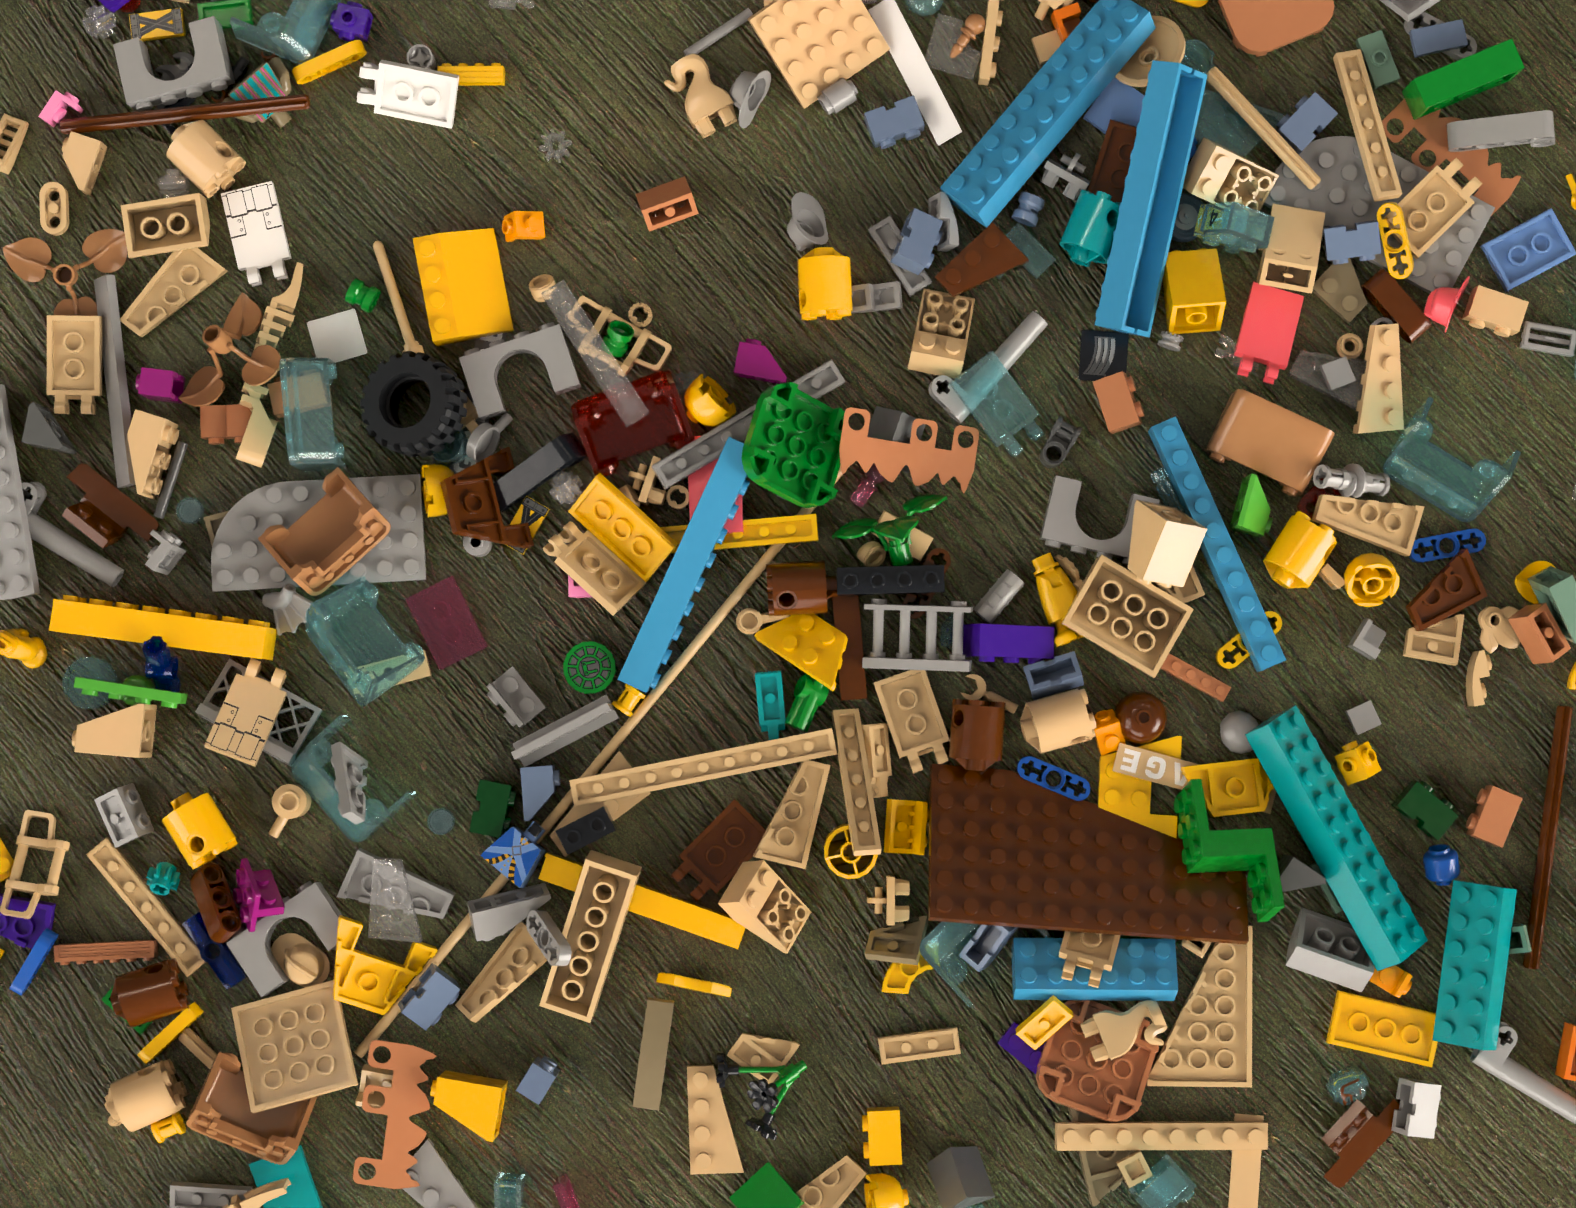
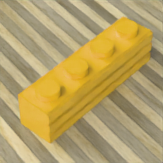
M443 63L442 66H437V71L459 75L458 86H505V68L500 63H491V66H484L483 63H475V66H468L466 63H459L458 66Z

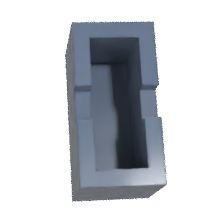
M1316 92L1310 98L1304 95L1294 106L1297 111L1292 116L1286 114L1276 125L1279 128L1277 132L1298 154L1316 137L1313 132L1315 131L1319 134L1338 114Z
M914 95L894 102L895 107L886 111L885 107L882 106L864 113V121L874 148L881 146V149H886L895 145L896 140L902 138L911 140L921 135L920 132L924 131L925 124Z
M914 208L905 219L900 233L903 236L901 243L898 242L896 244L890 263L916 275H919L924 268L928 269L934 259V254L931 253L932 249L938 245L943 235V232L940 231L943 221Z
M1377 220L1355 223L1354 229H1346L1344 225L1323 227L1326 260H1332L1333 265L1349 263L1348 258L1359 257V261L1376 259L1375 254H1382Z
M1075 651L1056 656L1054 659L1046 662L1043 660L1023 667L1033 700L1084 685Z
M981 925L959 956L980 972L990 966L1018 927Z
M433 963L419 978L422 984L417 990L411 988L398 1003L401 1013L424 1030H427L430 1025L434 1026L440 1020L442 1011L448 1004L452 1005L456 1001L460 991L457 981Z
M538 1056L528 1069L516 1091L539 1105L560 1072V1069L556 1067L558 1064L547 1056L543 1058Z

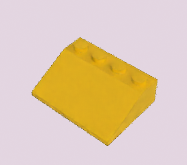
M494 228L436 233L412 238L432 342L436 346L514 331Z

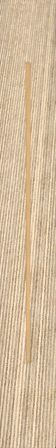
M841 465L838 471L835 484L842 476ZM802 507L796 515L811 514L816 507ZM785 544L771 545L660 679L656 688L651 690L633 712V715L628 718L580 778L593 776L598 773L766 569V564L771 563ZM571 789L540 825L546 831L536 843L539 844L573 803ZM501 873L481 898L498 894L509 879ZM469 913L440 946L436 955L426 963L419 975L412 980L402 995L356 1048L354 1053L360 1058L364 1057L369 1051L370 1043L378 1040L401 1012L398 1003L411 988L417 990L422 984L419 978L432 963L438 967L471 927Z

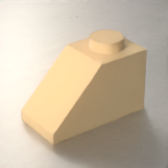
M71 131L69 137H66L63 142L62 156L78 189L84 194L91 196L108 147L99 140Z

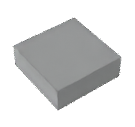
M1346 356L1320 366L1329 391L1356 381Z
M1371 700L1345 711L1355 735L1364 733L1382 724Z

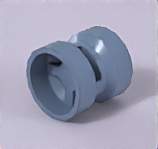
M1021 192L1018 199L1019 206L1014 209L1011 218L1023 225L1036 227L1039 219L1037 214L1043 209L1045 200L1031 193Z

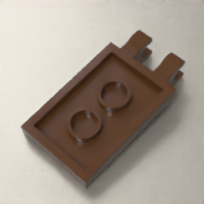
M734 799L679 855L684 862L671 876L679 882L689 872L700 883L690 893L696 901L710 888L717 893L736 874L742 862H748L753 857L766 830Z

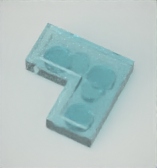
M1019 222L1005 235L1029 259V262L1022 266L1036 279L1055 262L1056 258ZM1006 273L996 277L1000 280Z

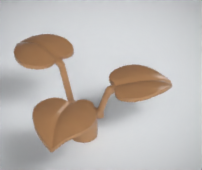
M104 229L90 234L82 245L83 253L90 259L74 266L60 264L54 268L48 265L52 259L51 249L46 242L38 238H24L3 247V253L8 265L21 279L28 282H39L45 277L47 269L53 273V278L58 284L66 286V290L69 291L72 299H63L54 309V315L98 316L95 301L87 296L77 299V295L72 288V285L78 280L77 271L94 263L98 271L113 273L121 269L128 255L125 232L116 229Z
M242 292L236 300L223 328H220L218 325H210L204 330L202 340L209 346L207 351L211 354L216 368L206 366L198 370L189 381L185 391L178 397L182 402L197 407L207 406L221 396L225 389V383L220 378L224 373L216 353L227 354L232 350L246 360L247 363L242 369V378L251 386L265 384L280 370L282 358L274 347L269 345L258 346L253 351L252 356L249 357L233 346L232 339L240 340L242 335L249 336L253 334L263 319L261 308L245 293Z

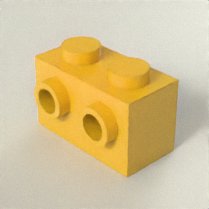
M899 1106L867 1108V1115H862V1131H868V1142H863L864 1159H869L870 1166L902 1165Z

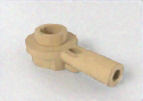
M746 608L737 615L736 625L742 633L754 634L761 628L762 624L780 621L789 617V615L769 616V612L760 614L755 609Z

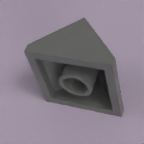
M35 402L31 403L27 412L22 442L36 448L72 455L77 453L78 451L49 408Z
M876 406L869 425L868 437L910 444L912 424L916 418L902 411ZM926 424L920 425L916 430L919 440ZM905 465L901 471L909 473L910 470L909 467Z
M1283 854L1278 862L1282 892L1327 884L1326 878L1293 856Z
M977 1146L949 1147L927 1163L942 1208H966L995 1198Z

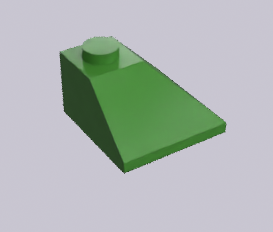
M1251 473L1242 478L1229 529L1260 538L1264 536L1265 532L1268 533L1270 531L1273 518L1269 517L1271 509L1256 474Z

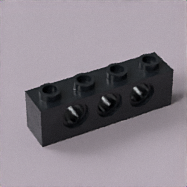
M944 565L837 568L838 596L945 592Z

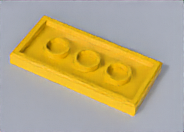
M601 473L595 476L568 511L645 582L654 575L678 546V543Z
M1337 990L1326 1043L1432 1067L1438 1041L1432 1040L1436 1013Z

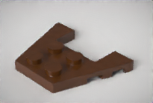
M506 447L440 482L453 534L524 549L534 546L528 523L503 525L491 475L508 473L515 468L510 447Z

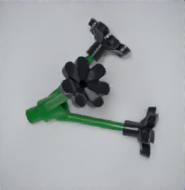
M717 1053L719 1073L717 1074L716 1081L719 1083V1088L725 1087L728 1075H739V1073H778L780 1079L775 1083L768 1084L766 1079L749 1082L748 1086L751 1089L747 1091V1095L750 1099H755L752 1106L755 1110H759L763 1106L765 1114L762 1119L752 1117L745 1122L747 1126L754 1130L761 1131L762 1137L776 1141L777 1131L771 1126L775 1118L774 1113L794 1080L799 1078L800 1073L807 1069L805 1062L800 1060L796 1064L791 1063L786 1067L785 1065L776 1067H739V1064H728L725 1053ZM784 1084L776 1098L775 1094L778 1092L777 1088Z

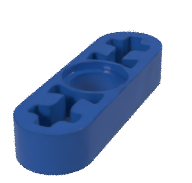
M1467 529L1416 539L1411 554L1408 557L1415 563H1423L1454 557L1459 552L1460 547L1461 549L1467 548L1469 553H1475L1484 548L1486 537L1479 529ZM1470 534H1472L1473 538H1478V543L1474 544L1475 548H1473L1472 544L1460 546L1459 541L1469 539ZM1444 538L1450 539L1453 543V550L1450 553H1444L1440 550L1439 544ZM1418 543L1423 548L1433 546L1434 551L1423 553V558L1419 554L1414 553V549L1418 548Z
M1022 757L1016 765V771L1023 779L1073 800H1084L1090 794V784L1085 778L1035 757ZM1029 761H1032V766L1041 770V765L1046 766L1041 774L1040 782L1036 780L1039 775L1032 772L1028 776L1024 774L1025 770L1021 768L1023 763L1028 764ZM1053 770L1057 771L1061 776V781L1056 786H1050L1046 782L1047 773ZM1066 775L1071 777L1068 782L1072 784H1078L1081 781V787L1085 789V792L1074 796V790L1065 787V792L1061 791L1060 789L1066 781Z
M49 928L42 932L11 984L10 990L20 996L24 994L59 934Z

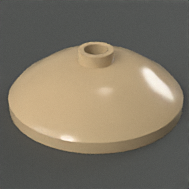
M1151 16L1156 29L1116 74L1115 78L1129 86L1145 87L1148 84V73L1152 65L1150 60L1181 63L1185 54L1186 43L1181 29L1175 22L1166 17Z

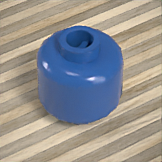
M1436 844L1429 847V851L1423 855L1426 878L1436 882V885L1439 886L1451 884L1452 880L1460 875L1457 851L1450 848L1447 844Z

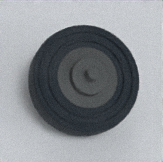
M1181 194L1172 240L1189 242L1196 239L1205 230L1208 219L1207 210L1197 197L1190 194Z

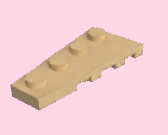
M1399 323L1370 325L1364 358L1367 361L1365 374H1362L1360 383L1363 385L1361 400L1357 402L1356 411L1359 413L1357 424H1354L1352 434L1404 429Z
M1323 494L1318 496L1311 521L1325 524L1334 530L1407 557L1411 554L1425 506L1385 503L1376 500H1359Z

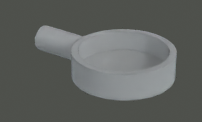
M504 413L494 425L487 422L480 424L468 439L466 445L467 456L476 462H480L493 455L500 441V433L511 423L513 418L508 413Z

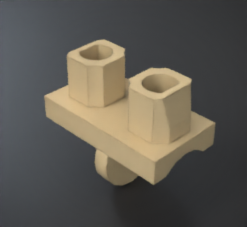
M653 456L646 476L647 465L641 463L637 472L629 471L628 474L629 477L635 479L632 489L639 491L642 482H644L638 501L647 506L649 503L663 505L667 494L666 491L655 488L658 477L651 466L662 460L659 457Z
M886 875V897H883V887H875V897H867V903L875 904V914H882L883 904H886L887 925H895V922L909 920V905H895V895H909L910 881L895 879L894 875Z

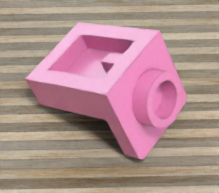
M55 90L38 117L52 127H55L57 123L59 124L65 118L68 106L80 114L84 109L78 105L80 100L67 91L63 95Z

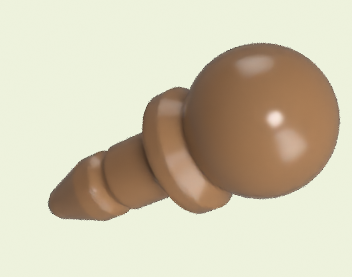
M971 14L966 18L965 27L960 29L963 34H961L957 43L952 47L951 58L959 55L970 39L975 41L976 35L984 31L986 22L982 15Z

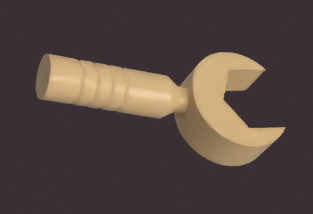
M976 674L965 676L974 679L977 689L971 695L960 692L965 699L978 700L985 697L989 702H1005V710L1012 714L1015 713L1018 704L992 691H986V683L981 676Z

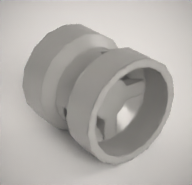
M416 44L408 50L407 62L409 65L435 70L436 60L432 51L427 46Z

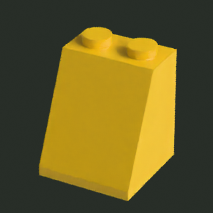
M1200 248L1189 251L1174 250L1168 252L1163 275L1167 331L1169 333L1172 332V334L1220 331L1226 297L1217 248Z
M445 1070L439 1077L437 1076L436 1080H433L430 1096L434 1097L433 1104L486 1141L493 1142L500 1131L508 1081Z

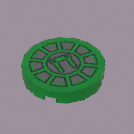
M594 641L582 642L573 646L566 654L563 663L564 676L568 684L576 691L585 694H595L605 690L613 681L616 674V661L612 652L604 645Z

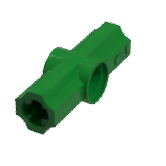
M808 674L802 675L794 688V696L796 697L785 723L795 729L807 732L817 708L825 702L829 689Z

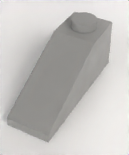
M541 883L467 901L471 927L476 941H490L497 936L504 935L524 920L531 910H537L548 902L551 896L546 884Z

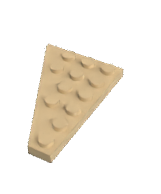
M1248 925L1249 942L1246 945L1215 942L1151 1068L1146 1083L1147 1086L1252 1087V925Z

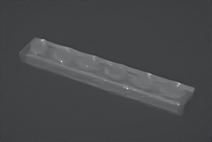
M562 280L542 292L541 295L626 428L648 415L649 411L566 282Z

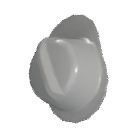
M763 70L759 73L743 71L730 88V97L734 102L733 104L739 109V126L741 128H747L750 125L760 103L769 90L771 73L768 70Z
M799 192L794 194L791 199L792 218L787 225V233L795 242L796 249L801 252L817 244H826L829 237L821 205L813 196L807 193Z

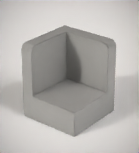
M1366 618L1361 622L1348 647L1367 659L1374 660L1381 651L1378 647L1386 636V632L1372 624L1373 620Z

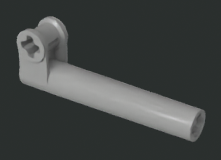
M1032 311L962 388L950 377L941 375L930 382L928 387L929 395L943 407L949 416L961 424L1047 327V322L1039 314ZM936 383L939 385L945 383L947 385L945 387L947 393H937L938 386Z
M39 482L22 483L31 539L107 585L115 587L121 580L124 570L37 515L38 510L46 499V489Z
M1500 1021L1499 1033L1507 1034L1506 1038L1498 1037L1496 1050L1483 1051L1474 1049L1471 1053L1470 1061L1576 1124V1099L1508 1056L1517 1043L1518 1035L1507 1023Z

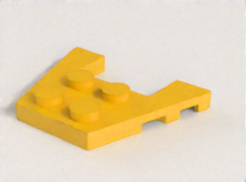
M1174 736L1137 747L1181 759L1182 736ZM1117 752L1100 756L1098 807L1177 839L1178 816L1150 814L1151 781L1112 771Z
M339 915L333 998L346 1004L385 1015L406 990L405 987L409 982L419 975L426 962L433 958L438 950L435 946L413 940L403 965L356 950L354 947L364 925L360 921Z

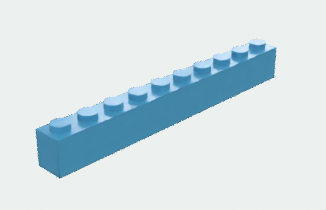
M1176 416L1152 426L1148 433L1184 513L1207 528L1200 548L1250 655L1256 672L1263 671L1285 661L1286 658Z
M728 437L617 679L645 693L649 691L650 687L656 688L661 674L657 673L661 663L666 665L672 653V650L668 649L672 639L678 640L683 630V626L679 624L683 616H689L694 606V602L690 600L695 591L700 592L706 578L701 576L706 567L711 568L717 555L713 553V550L717 543H723L728 532L727 529H724V526L728 519H734L739 508L735 504L739 494L745 495L750 481L746 480L747 474L743 469L741 459L743 442Z

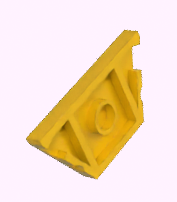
M815 614L791 615L755 633L754 636L757 641L831 691L835 690L838 669H841L842 654L846 649L848 641L846 634Z
M1258 758L1181 767V771L1188 782L1191 779H1202L1206 810L1210 817L1266 811L1269 793L1274 786Z

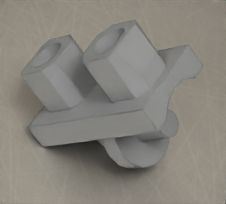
M1078 153L1075 154L1073 159L1063 154L1060 161L1068 165V168L1049 158L1044 166L1046 170L1041 180L1043 184L1054 188L1059 177L1067 180L1069 183L1062 194L1072 200L1079 196L1081 190H1086L1091 181L1073 172V169L1083 174L1086 166L1078 162L1081 156Z

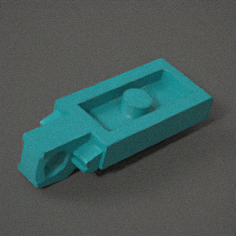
M781 670L755 672L761 732L768 731L769 740L779 739V730H785L786 724Z

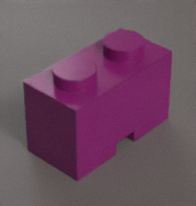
M141 367V374H137L135 385L138 394L149 400L182 404L183 402L178 397L184 392L186 378L170 370Z

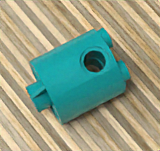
M1081 190L1059 244L1067 250L1070 260L1076 264L1089 267L1091 262L1107 264L1113 243V232L1119 216L1120 202L1110 201L1112 196L1105 192L1097 191L1096 195L1089 191Z

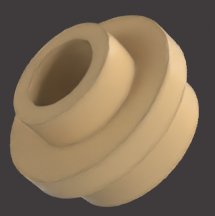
M1353 333L1342 335L1336 343L1337 353L1340 357L1346 356L1347 360L1357 358L1363 351L1361 338ZM1347 342L1353 345V351L1349 352L1345 349Z

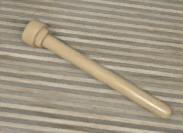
M375 241L373 249L405 342L402 353L412 351L416 354L418 352L425 354L423 346L419 345L418 341L414 339L384 245L381 241Z

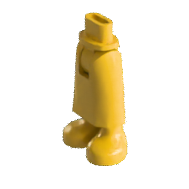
M1051 553L1033 559L1032 563L1036 570L1033 574L1036 577L1037 589L1049 625L1055 624L1057 635L1054 638L1056 648L1083 638L1082 635L1061 624L1078 591L1063 569L1058 567L1060 565L1059 562L1055 563Z
M22 628L0 630L1 655L21 660L26 667L32 669L44 664L47 658V649L42 639L39 637L30 638L29 632Z

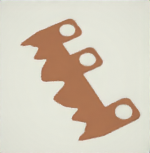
M1404 98L1382 120L1386 137L1393 143H1398L1413 128L1420 132L1427 140L1412 154L1411 160L1415 165L1428 172L1437 165L1439 166L1445 159L1451 163L1457 158L1463 164L1459 171L1469 181L1476 177L1482 183L1473 196L1495 207L1493 215L1510 198L1521 176L1517 175L1511 179L1501 178V163L1488 166V148L1449 152L1446 125L1450 122L1461 121L1462 119L1455 117L1439 118L1440 109L1414 120ZM1396 118L1402 121L1404 129L1399 135H1392L1388 132L1387 123L1391 119ZM1431 150L1434 152L1436 161L1432 166L1426 167L1420 163L1419 155L1422 151Z
M853 407L845 410L839 447L842 475L846 473L849 465H852L855 461H858L865 473L875 463L879 473L886 480L893 482L902 468L907 465L915 486L929 482L938 473L942 485H945L952 477H956L961 485V491L963 494L965 493L975 467L979 440L977 428L957 426L954 429L951 450L935 448L938 425L935 421L915 419L912 424L910 444L868 437L869 411ZM854 413H859L864 417V426L860 430H853L849 426V417ZM922 424H927L932 429V436L928 441H921L916 435L917 428ZM963 431H969L973 435V444L968 448H963L958 443V436Z
M374 1040L370 1043L368 1064L374 1068L393 1070L391 1088L368 1085L364 1088L363 1110L370 1113L388 1115L382 1160L358 1157L355 1160L353 1171L355 1183L390 1189L420 1186L406 1172L408 1168L418 1162L408 1152L418 1147L425 1139L427 1133L411 1122L409 1117L430 1109V1103L426 1094L417 1084L428 1080V1076L422 1071L420 1065L425 1063L426 1060L437 1057L435 1054L414 1045ZM379 1046L387 1047L391 1053V1057L386 1063H379L374 1059V1050ZM373 1091H379L385 1097V1102L380 1108H373L368 1103V1095ZM364 1163H370L375 1167V1176L370 1180L361 1178L358 1173L359 1167Z

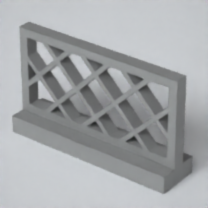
M230 658L205 700L199 704L195 711L198 716L214 724L221 707H217L211 701L217 693L224 691L228 693L231 685L228 684L227 675L231 668L234 667L241 671L242 676L245 675L247 669ZM258 675V676H257V677H259V678H261V679H264V680H267V681L271 682L270 680H268V679L262 677L261 675ZM224 682L225 687L220 688V686ZM281 688L282 691L287 692L286 697H288L290 707L281 709L279 714L291 711L295 725L280 729L276 719V730L271 731L263 752L291 767L298 751L323 710L290 691ZM292 700L300 705L293 706ZM306 707L314 712L309 721L298 724L295 710ZM305 727L304 730H303V732L300 733V729H299V728ZM296 729L298 740L292 748L283 743L281 733ZM278 734L279 740L273 738L272 735Z
M606 694L513 743L515 750L511 754L514 760L520 759L523 766L527 767L619 719V716Z

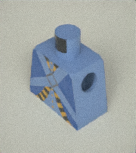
M535 821L529 825L525 832L513 826L480 856L516 886L525 888L546 851L536 843L546 830Z

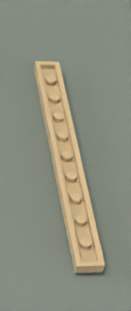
M829 728L569 780L575 807L836 755L837 750L833 730Z

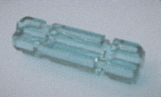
M1159 468L1153 471L1150 476L1153 482L1157 483L1158 486L1156 488L1165 506L1178 508L1185 513L1182 503L1178 502L1179 497L1171 481H1168L1166 478L1168 475L1165 469Z

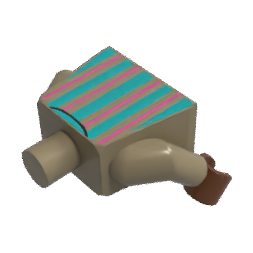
M271 45L272 55L265 56L263 51H261V56L265 62L229 92L221 90L222 97L220 99H216L211 96V99L215 103L287 96L292 90L289 71L279 58L275 47ZM287 111L235 117L250 123H255L258 120L263 123L271 117L280 128L292 119Z

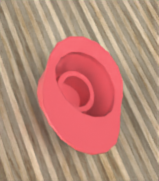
M1467 276L1460 288L1440 287L1432 291L1427 298L1424 314L1432 321L1445 326V333L1451 315L1467 287L1470 276Z

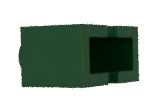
M480 779L476 800L481 801L479 810L473 811L469 832L500 838L510 829L512 818L508 817L510 807H514L517 797V791H513L514 785Z
M1411 781L1391 806L1407 819L1418 820L1419 822L1416 826L1432 840L1439 841L1458 818V815L1453 811L1455 807L1445 798L1439 800L1432 793L1435 790L1426 782Z

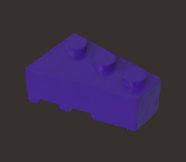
M982 623L966 624L963 627V655L965 657H979L978 662H995V658H1003V663H1019V659H1028V664H1033L1044 659H1054V627Z

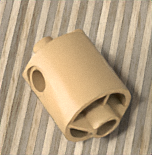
M204 120L183 124L171 136L173 142L168 148L167 158L207 198L212 197L221 188L224 191L228 190L235 183L234 175L246 165V161Z
M1077 688L1026 702L1020 719L1024 740L1037 749L1040 754L1090 741L1093 737H1096L1094 730L1097 728L1093 713L1088 714L1086 704L1089 702L1085 689L1078 690Z
M170 1059L161 1060L112 1082L108 1098V1109L112 1118L116 1122L124 1124L129 1131L134 1132L183 1110L186 1107L183 1097L187 1096V1090L182 1081L177 1082L174 1075L176 1070L173 1062Z

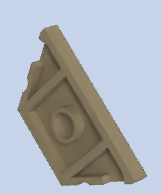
M1068 1107L1071 1122H1109ZM1134 1150L1078 1151L1091 1206H1097L1100 1203L1099 1200L1111 1190L1114 1191L1121 1185L1124 1177L1116 1162L1134 1153Z

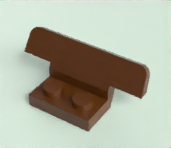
M87 464L78 465L67 476L69 480L86 492V494L79 503L67 507L62 516L101 548L117 543L129 527L147 542L153 538L149 534L152 529L156 531L159 529V523L154 517Z
M1357 1099L1321 1138L1340 1157L1323 1176L1335 1187H1343L1394 1132L1391 1131L1394 1109L1399 1110V1103L1395 1099L1389 1103L1377 1118Z

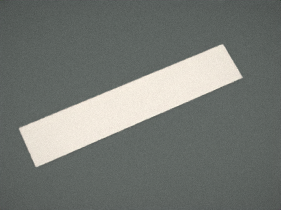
M883 0L870 8L869 12L890 47L889 51L912 96H915L917 105L938 146L961 133L962 130L895 0Z

